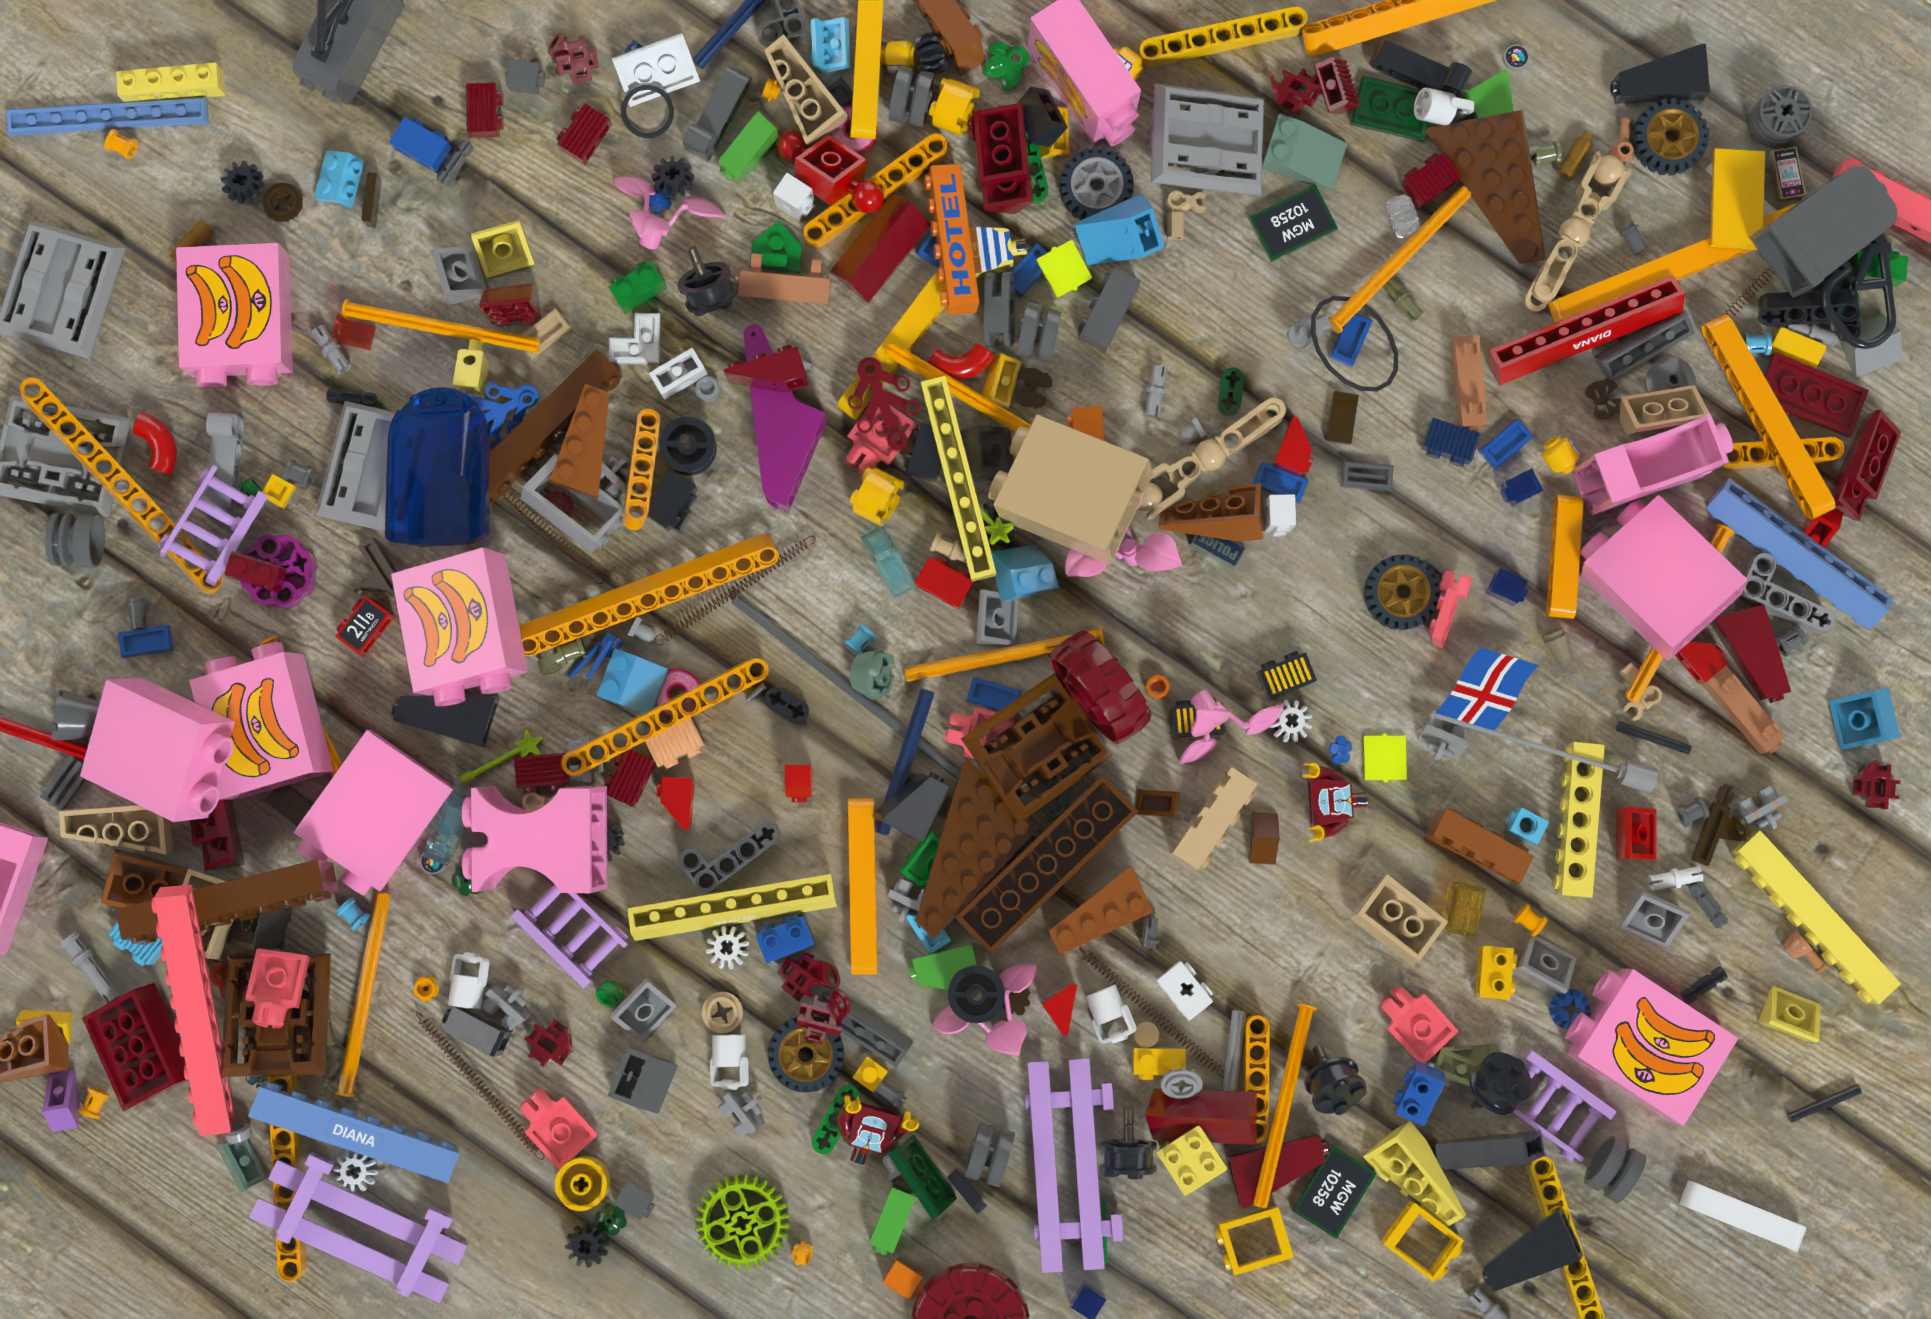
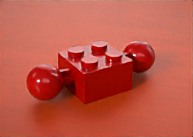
M788 130L778 137L776 151L784 161L795 162L794 177L812 188L813 194L832 206L846 194L850 193L853 205L862 213L876 212L882 206L884 194L881 187L875 182L864 181L866 159L831 135H826L809 149L802 137L803 135L798 131Z

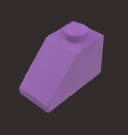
M75 1069L48 1074L42 1112L51 1131L56 1132L78 1128L80 1113L77 1110L81 1105Z

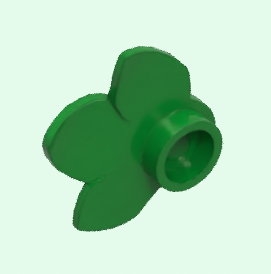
M1003 41L996 42L989 46V51L993 57L986 62L983 74L990 78H1001L1003 90L1009 91L1022 81L1023 70L1028 66L1030 56L1028 51L1022 46L1012 47ZM1015 54H1020V61H1013Z

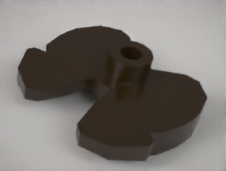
M1025 368L1021 371L1020 375L1024 382L1022 388L1014 393L1015 402L1023 407L1034 406L1035 409L1041 408L1047 403V398L1035 391L1037 387L1050 388L1052 386V378L1048 373L1043 375L1038 369Z
M1605 378L1604 380L1595 381L1585 388L1584 394L1587 398L1593 400L1595 405L1593 416L1598 420H1606L1616 413L1620 414L1621 399L1609 400L1607 396L1618 386L1612 379Z

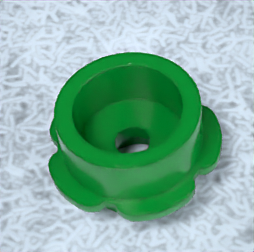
M251 477L240 482L242 486L239 489L240 492L249 497L250 495L256 497L259 491H263Z

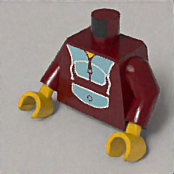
M1304 763V766L1309 767V773L1302 774L1303 778H1310L1307 779L1310 827L1306 828V831H1313L1314 838L1310 839L1309 842H1316L1323 838L1335 836L1346 828L1349 824V819L1354 818L1353 808L1367 807L1366 792L1352 793L1351 782H1346L1343 775L1330 768L1319 766L1316 763Z
M846 1095L844 1097L845 1104L837 1116L839 1132L843 1137V1141L854 1147L850 1160L861 1165L865 1164L869 1152L881 1155L884 1150L889 1149L908 1131H914L919 1127V1116L910 1120L911 1112L906 1111L904 1113V1120H901V1117L893 1111L860 1102L859 1096H857L856 1100L850 1099L849 1095Z

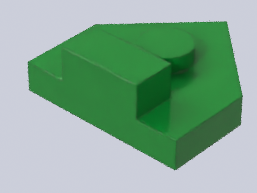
M780 220L752 242L751 255L763 254L762 270L800 273L802 246Z
M932 831L928 832L924 842H917L905 858L906 862L899 869L903 875L919 887L926 886L929 871L938 847L939 837Z

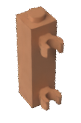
M752 254L751 271L740 270V274L735 275L734 284L738 287V296L830 304L832 278H821L823 260L812 259L810 277L761 272L763 254Z
M1480 335L1454 337L1450 342L1457 423L1458 426L1480 433L1481 429L1488 425Z
M1727 666L1706 683L1701 684L1759 754L1767 752L1771 754L1782 746L1780 741L1786 735Z

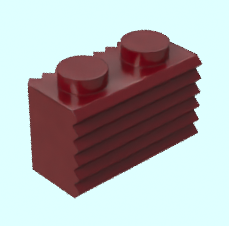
M1331 57L1314 65L1328 113L1339 115L1360 105L1358 102L1359 98L1356 97V89L1353 88L1355 84L1352 83V75L1349 74V65L1346 64L1347 60Z
M495 82L466 83L467 134L470 138L500 137V130H504L503 114L500 115L499 109L500 105H504L503 90H499Z
M584 103L582 108L577 107L571 116L572 123L568 129L563 128L559 133L557 145L561 151L586 165L611 128L612 123L604 114Z
M1445 152L1439 156L1437 153L1431 155L1424 161L1426 165L1418 170L1417 167H1414L1404 175L1406 179H1404L1401 186L1418 209L1459 182L1462 177Z
M234 551L230 553L224 571L225 576L233 580L245 582L276 593L280 592L287 573V569L279 565Z
M629 749L625 753L623 752L618 755L615 761V765L618 768L614 776L609 775L604 786H607V796L636 808L656 762Z
M566 753L514 758L516 788L523 789V793L539 792V787L549 786V791H555L564 788L565 784H570L569 774L564 772L561 767V759Z

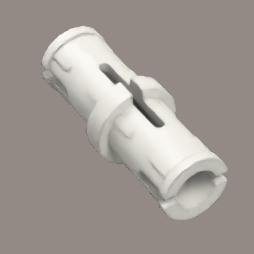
M1696 866L1682 870L1674 868L1670 869V872L1649 875L1648 883L1660 882L1649 885L1651 891L1669 887L1677 889L1681 888V885L1702 882L1703 874L1692 876V874L1702 872L1701 867Z

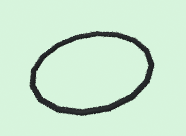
M1331 296L1319 302L1311 315L1310 333L1315 350L1326 368L1342 383L1359 391L1378 392L1391 385L1398 372V351L1393 335L1382 318L1366 304L1362 307L1378 321L1389 338L1394 354L1393 371L1389 379L1377 387L1360 386L1345 379L1330 365L1320 349L1315 333L1316 316L1322 306L1332 301H1348L1351 297Z

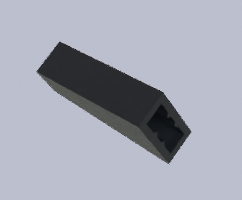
M1706 43L1619 72L1610 84L1611 96H1614L1615 104L1659 102L1663 99L1669 101L1671 98L1676 99V101L1704 99L1710 93Z
M400 696L399 701H395L393 704L391 715L394 716L393 721L485 748L500 699L493 696H465L466 700L461 703L435 706L433 696Z
M1541 1130L1444 1140L1435 1144L1436 1148L1434 1149V1155L1442 1170L1521 1165L1531 1163L1545 1156Z
M1563 1207L1556 1208L1484 1265V1271H1482L1483 1279L1487 1286L1491 1285L1493 1292L1581 1260L1583 1252Z

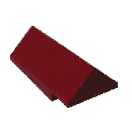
M1016 103L973 111L979 182L982 185L984 210L1016 214L1034 203L1023 104Z
M892 193L834 265L830 273L869 304L915 248V244L931 226V223L912 202Z
M1876 409L1863 419L1830 489V493L1835 501V508L1842 511L1843 516L1855 521H1860L1867 499L1877 500L1901 435V431L1881 410Z
M219 799L217 806L209 814L208 818L190 820L193 846H202L205 871L245 865L232 799Z
M1161 1088L1153 1089L1145 1115L1153 1140L1174 1141L1200 1125L1212 1143L1256 1145L1257 1092L1200 1090L1193 1097L1176 1099L1166 1095Z

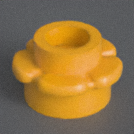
M768 78L764 87L762 97L768 99V102H771L772 98L777 100L781 86L777 84V78L775 80Z
M431 976L418 978L413 988L414 995L419 997L421 1001L432 1000V997H436L439 992V987L436 985L437 981ZM425 986L428 987V991L424 990Z
M805 1240L801 1244L794 1246L792 1259H795V1265L802 1264L807 1266L813 1254V1246L806 1244Z

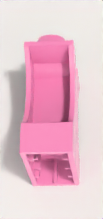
M1710 413L1663 433L1594 454L1571 472L1579 493L1583 498L1588 517L1591 518L1631 503L1636 499H1641L1662 490L1705 477L1712 470L1729 462L1726 454L1732 452L1733 443L1727 427L1723 423L1715 425Z
M495 786L471 788V797H466L462 805V821L466 828H471L472 832H483L488 839L486 845L467 848L463 854L462 871L466 879H472V892L495 888L509 871L518 866L541 872L556 885L560 893H593L607 889V786L560 788L548 804L536 811L524 810L511 804L499 793Z

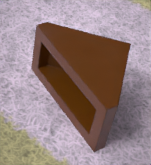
M1138 789L1136 809L1139 812L1137 815L1176 819L1180 792Z
M1252 812L1250 863L1275 865L1280 839L1278 814Z

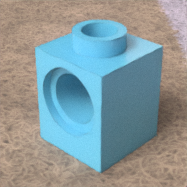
M1518 808L1516 811L1512 810L1505 822L1508 825L1506 832L1531 845H1538L1549 821L1524 808ZM1523 818L1530 822V830L1528 832H1523L1520 829L1519 824Z

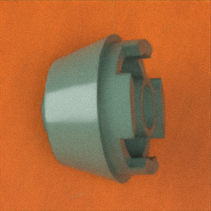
M881 649L859 653L855 657L850 670L852 688L871 700L876 698L883 699V693L889 694L895 675L890 674V663H895L893 656L889 653H884Z

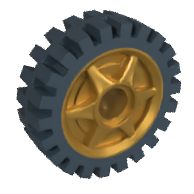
M1671 98L1669 101L1663 99L1658 103H1653L1640 115L1633 127L1631 141H1633L1634 151L1637 152L1635 155L1637 160L1641 159L1643 161L1641 165L1644 167L1649 166V171L1653 173L1658 171L1659 175L1669 174V176L1689 170L1700 160L1709 143V138H1707L1709 128L1705 127L1707 121L1701 118L1702 113L1700 110L1697 112L1694 110V105L1690 104L1688 106L1686 105L1687 101L1680 100L1677 102L1674 98ZM1665 133H1671L1675 141L1667 140Z
M1408 554L1394 555L1379 562L1368 575L1364 587V601L1367 604L1369 613L1371 612L1372 617L1376 621L1378 620L1381 625L1390 627L1389 629L1393 630L1412 629L1425 623L1436 611L1441 593L1440 581L1436 577L1434 569L1430 568L1428 563L1420 560L1419 557H1412ZM1398 586H1403L1407 589L1408 597L1406 599H1402L1397 595L1396 589Z
M795 1017L783 1023L773 1034L768 1048L769 1066L775 1078L788 1089L802 1093L815 1092L832 1083L840 1073L844 1062L843 1042L840 1035L834 1036L827 1033L823 1044L804 1040L806 1028L797 1026L798 1017ZM810 1032L811 1035L820 1037L819 1034ZM802 1047L812 1049V1060L803 1061L800 1058L799 1051Z

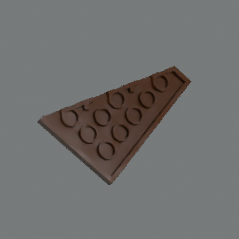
M1523 110L1426 128L1427 134L1441 154L1445 152L1462 175L1460 181L1471 192L1472 198L1517 262L1524 264L1546 260Z
M968 759L962 763L943 831L939 838L936 854L929 871L926 887L921 898L920 907L914 921L932 939H935L1038 829L1028 817L1018 823L989 779Z

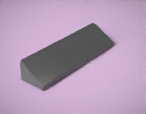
M1683 310L1680 313L1645 326L1595 355L1594 358L1605 377L1615 380L1693 335L1695 332L1688 313Z
M826 988L818 1001L828 1003L835 989ZM839 996L841 1003L844 1005L842 998ZM848 998L851 1009L848 1016L841 1022L842 1032L897 1068L913 1044V1041Z

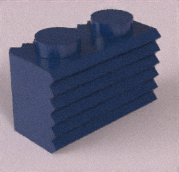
M1432 418L1429 421L1420 449L1426 451L1425 455L1428 457L1440 459V456L1450 459V464L1464 467V464L1469 465L1472 462L1481 433Z

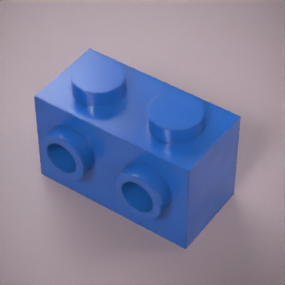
M404 117L390 139L389 144L397 152L437 173L451 150V146L447 142L448 138L439 131L435 130L433 133L425 129L426 125L415 118L411 121Z
M796 913L783 918L784 924L775 927L774 923L759 928L761 933L755 936L766 964L816 945L805 916L798 917Z
M1415 1061L1413 1068L1408 1067L1403 1078L1405 1084L1402 1090L1398 1089L1396 1091L1393 1103L1395 1104L1396 1115L1424 1126L1445 1084V1072Z

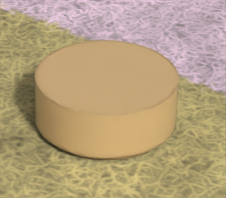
M1141 1022L1136 1026L1137 1029L1133 1033V1038L1139 1046L1148 1048L1157 1043L1159 1030L1153 1023Z

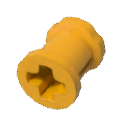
M113 129L106 137L104 148L107 151L113 150L118 152L125 159L130 160L138 148V141L134 138L129 139L122 136L118 130Z
M1526 903L1518 911L1513 921L1522 924L1530 930L1531 935L1534 937L1543 929L1548 919L1545 916H1539Z
M88 1086L86 1099L77 1111L87 1117L100 1119L101 1114L99 1112L105 1099H109L110 1094L101 1089Z

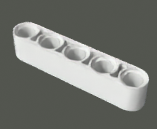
M1690 1180L1687 1181L1679 1202L1682 1206L1797 1252L1807 1229L1805 1226Z

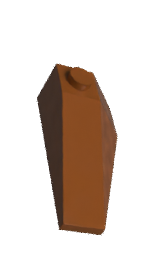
M1261 483L1235 485L1228 487V492L1218 495L1212 492L1206 494L1205 499L1196 502L1186 500L1173 504L1160 512L1159 529L1232 541L1262 540L1264 538Z
M114 848L100 903L122 908L150 901L161 887L182 886L189 868Z
M48 1014L25 1020L19 1024V1028L10 1034L6 1033L0 1037V1083L48 1075L69 1069L68 1043Z

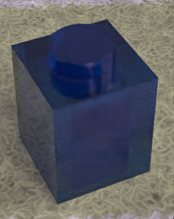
M1532 468L1500 485L1502 488L1500 490L1501 496L1506 503H1510L1511 507L1544 491Z
M1499 568L1495 571L1485 594L1514 606L1519 601H1524L1529 590L1526 588L1528 580Z
M1083 1282L1069 1304L1072 1309L1086 1318L1095 1319L1107 1299L1104 1294Z

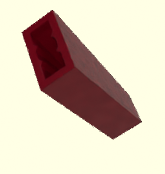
M1765 604L1715 618L1710 623L1711 627L1759 700L1768 699L1769 703L1785 699L1783 694L1791 692V688Z
M1314 1134L1282 1142L1271 1193L1326 1161L1324 1155L1328 1154L1325 1139H1320L1319 1135ZM1267 1146L1227 1156L1241 1209L1248 1208L1254 1204Z

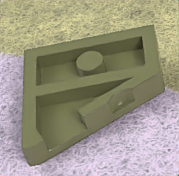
M1489 1043L1441 1048L1438 1051L1433 1068L1445 1072V1079L1470 1088L1469 1078L1471 1071L1481 1064L1486 1056L1495 1052L1497 1044Z

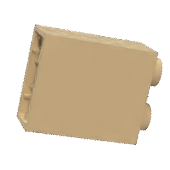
M1036 415L1030 429L1020 426L1016 431L1010 447V454L1016 456V459L1009 473L999 471L990 486L988 497L995 501L994 507L1002 521L1012 523L1016 527L1111 565L1153 476L1149 459Z

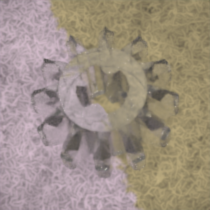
M1406 194L1397 195L1386 201V216L1393 234L1397 238H1407L1419 231V218L1410 197Z

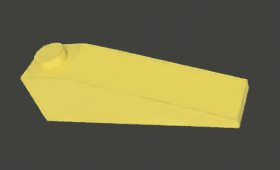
M1411 1121L1393 1130L1363 1156L1386 1182L1388 1180L1392 1181L1401 1188L1400 1192L1406 1197L1408 1195L1412 1196L1421 1203L1422 1209L1446 1227L1466 1216L1428 1142Z

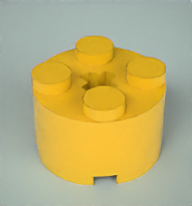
M943 78L939 86V98L937 101L932 102L929 110V115L933 116L931 122L937 128L962 137L963 131L967 132L969 129L967 126L969 118L973 116V111L977 109V106H974V98L979 99L980 90L951 78L949 80Z
M868 467L862 476L863 483L859 490L856 489L853 492L850 503L853 504V513L882 527L884 525L882 520L888 521L897 507L900 496L896 494L898 488L903 490L904 482L878 468L871 469Z
M580 1156L570 1160L562 1166L555 1178V1192L566 1207L575 1211H586L595 1207L604 1200L610 1189V1174L606 1165L591 1156ZM582 1177L589 1184L584 1189H581L582 1186L577 1184V1181L582 1179Z

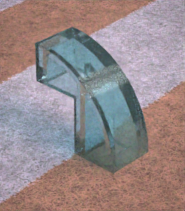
M883 526L860 537L893 599L916 587Z
M452 791L443 803L437 828L427 841L423 857L446 866L449 864L466 831L462 821V805L467 796Z

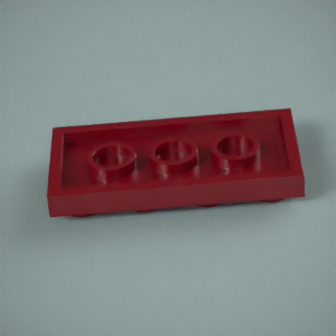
M1776 352L1772 354L1764 375L1784 412L1845 437L1852 435L1869 392L1868 389Z

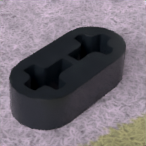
M773 687L765 694L766 705L791 722L799 724L808 719L810 713L807 704L779 687ZM778 692L781 693L780 698L787 702L786 705L783 706L779 703H776L775 706L771 705L772 699L769 698L770 695H776ZM789 705L798 708L800 705L803 706L804 716H798L796 719L793 718L794 713L788 709Z
M957 1168L946 1176L977 1215L988 1207Z

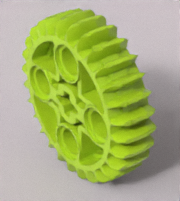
M747 1173L743 1180H740L739 1175L735 1174L734 1182H731L729 1177L726 1176L724 1178V1186L717 1181L715 1182L717 1191L712 1188L707 1190L711 1196L710 1198L702 1196L701 1200L706 1205L697 1206V1210L702 1212V1215L695 1217L696 1221L701 1222V1225L695 1227V1231L703 1232L697 1240L706 1241L702 1250L708 1248L712 1250L708 1256L709 1258L715 1255L719 1256L717 1259L718 1265L723 1260H726L727 1269H729L732 1263H736L737 1271L740 1270L742 1264H745L748 1271L751 1268L752 1262H754L757 1268H760V1259L769 1263L768 1254L777 1256L778 1252L774 1247L783 1248L784 1244L779 1239H786L788 1237V1234L782 1231L783 1229L790 1228L789 1223L783 1222V1219L789 1218L790 1214L782 1213V1210L788 1205L787 1203L779 1204L778 1201H780L783 1195L774 1196L773 1193L776 1186L767 1189L768 1180L759 1184V1176L757 1175L753 1182L749 1181V1174ZM744 1189L755 1191L766 1200L750 1205ZM729 1191L738 1192L740 1202L737 1204L729 1203L727 1193ZM721 1198L726 1215L710 1222L712 1209ZM744 1204L745 1209L735 1212L731 1221L727 1222L732 1215L731 1210H737ZM761 1207H771L774 1212L771 1219L762 1218L760 1215ZM739 1216H742L743 1219H751L746 1224V1228H743L742 1225H734L739 1220ZM758 1222V1224H757V1225L754 1227V1229H753L754 1233L746 1235V1236L741 1240L740 1235H745V1234L749 1233V1232L751 1231V1229L753 1228L754 1223ZM775 1222L773 1235L764 1246L759 1229ZM721 1225L725 1229V1236L722 1238L713 1236L712 1226ZM735 1239L741 1255L730 1253L719 1244ZM748 1240L757 1242L758 1251L755 1253L746 1251L745 1242Z

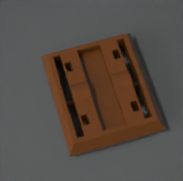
M1056 673L1047 677L961 738L1018 823L1025 820L1112 757V754L1097 734L1098 732ZM1050 692L1052 695L1050 699L1023 718L1021 717L1019 711L1039 699L1042 695ZM1014 716L1017 722L985 745H982L980 739ZM1089 749L1092 756L1063 777L1060 771L1066 768L1068 763ZM1053 776L1056 777L1057 782L1025 804L1019 799L1043 781Z
M331 953L302 954L310 957L305 979H311L310 989L307 988L304 982L299 1008H289L287 1010L284 1025L281 1028H272V1025L266 1028L255 1024L252 1021L255 1008L254 1002L241 1001L240 1009L242 970H249V972H246V979L249 984L255 955L227 956L221 1077L326 1075ZM314 968H315V976L318 978V980L315 982V985H314L315 1000H314V1010H313V1007H312V1006H313V984H314ZM239 1018L240 1026L246 1029L245 1037H243L245 1049H242L244 1063H237ZM312 1022H313L312 1040H313L316 1044L312 1047V1051H311V1062H310L311 1028H312ZM302 1043H308L307 1053L304 1052ZM248 1044H254V1050H251V1053L249 1052Z

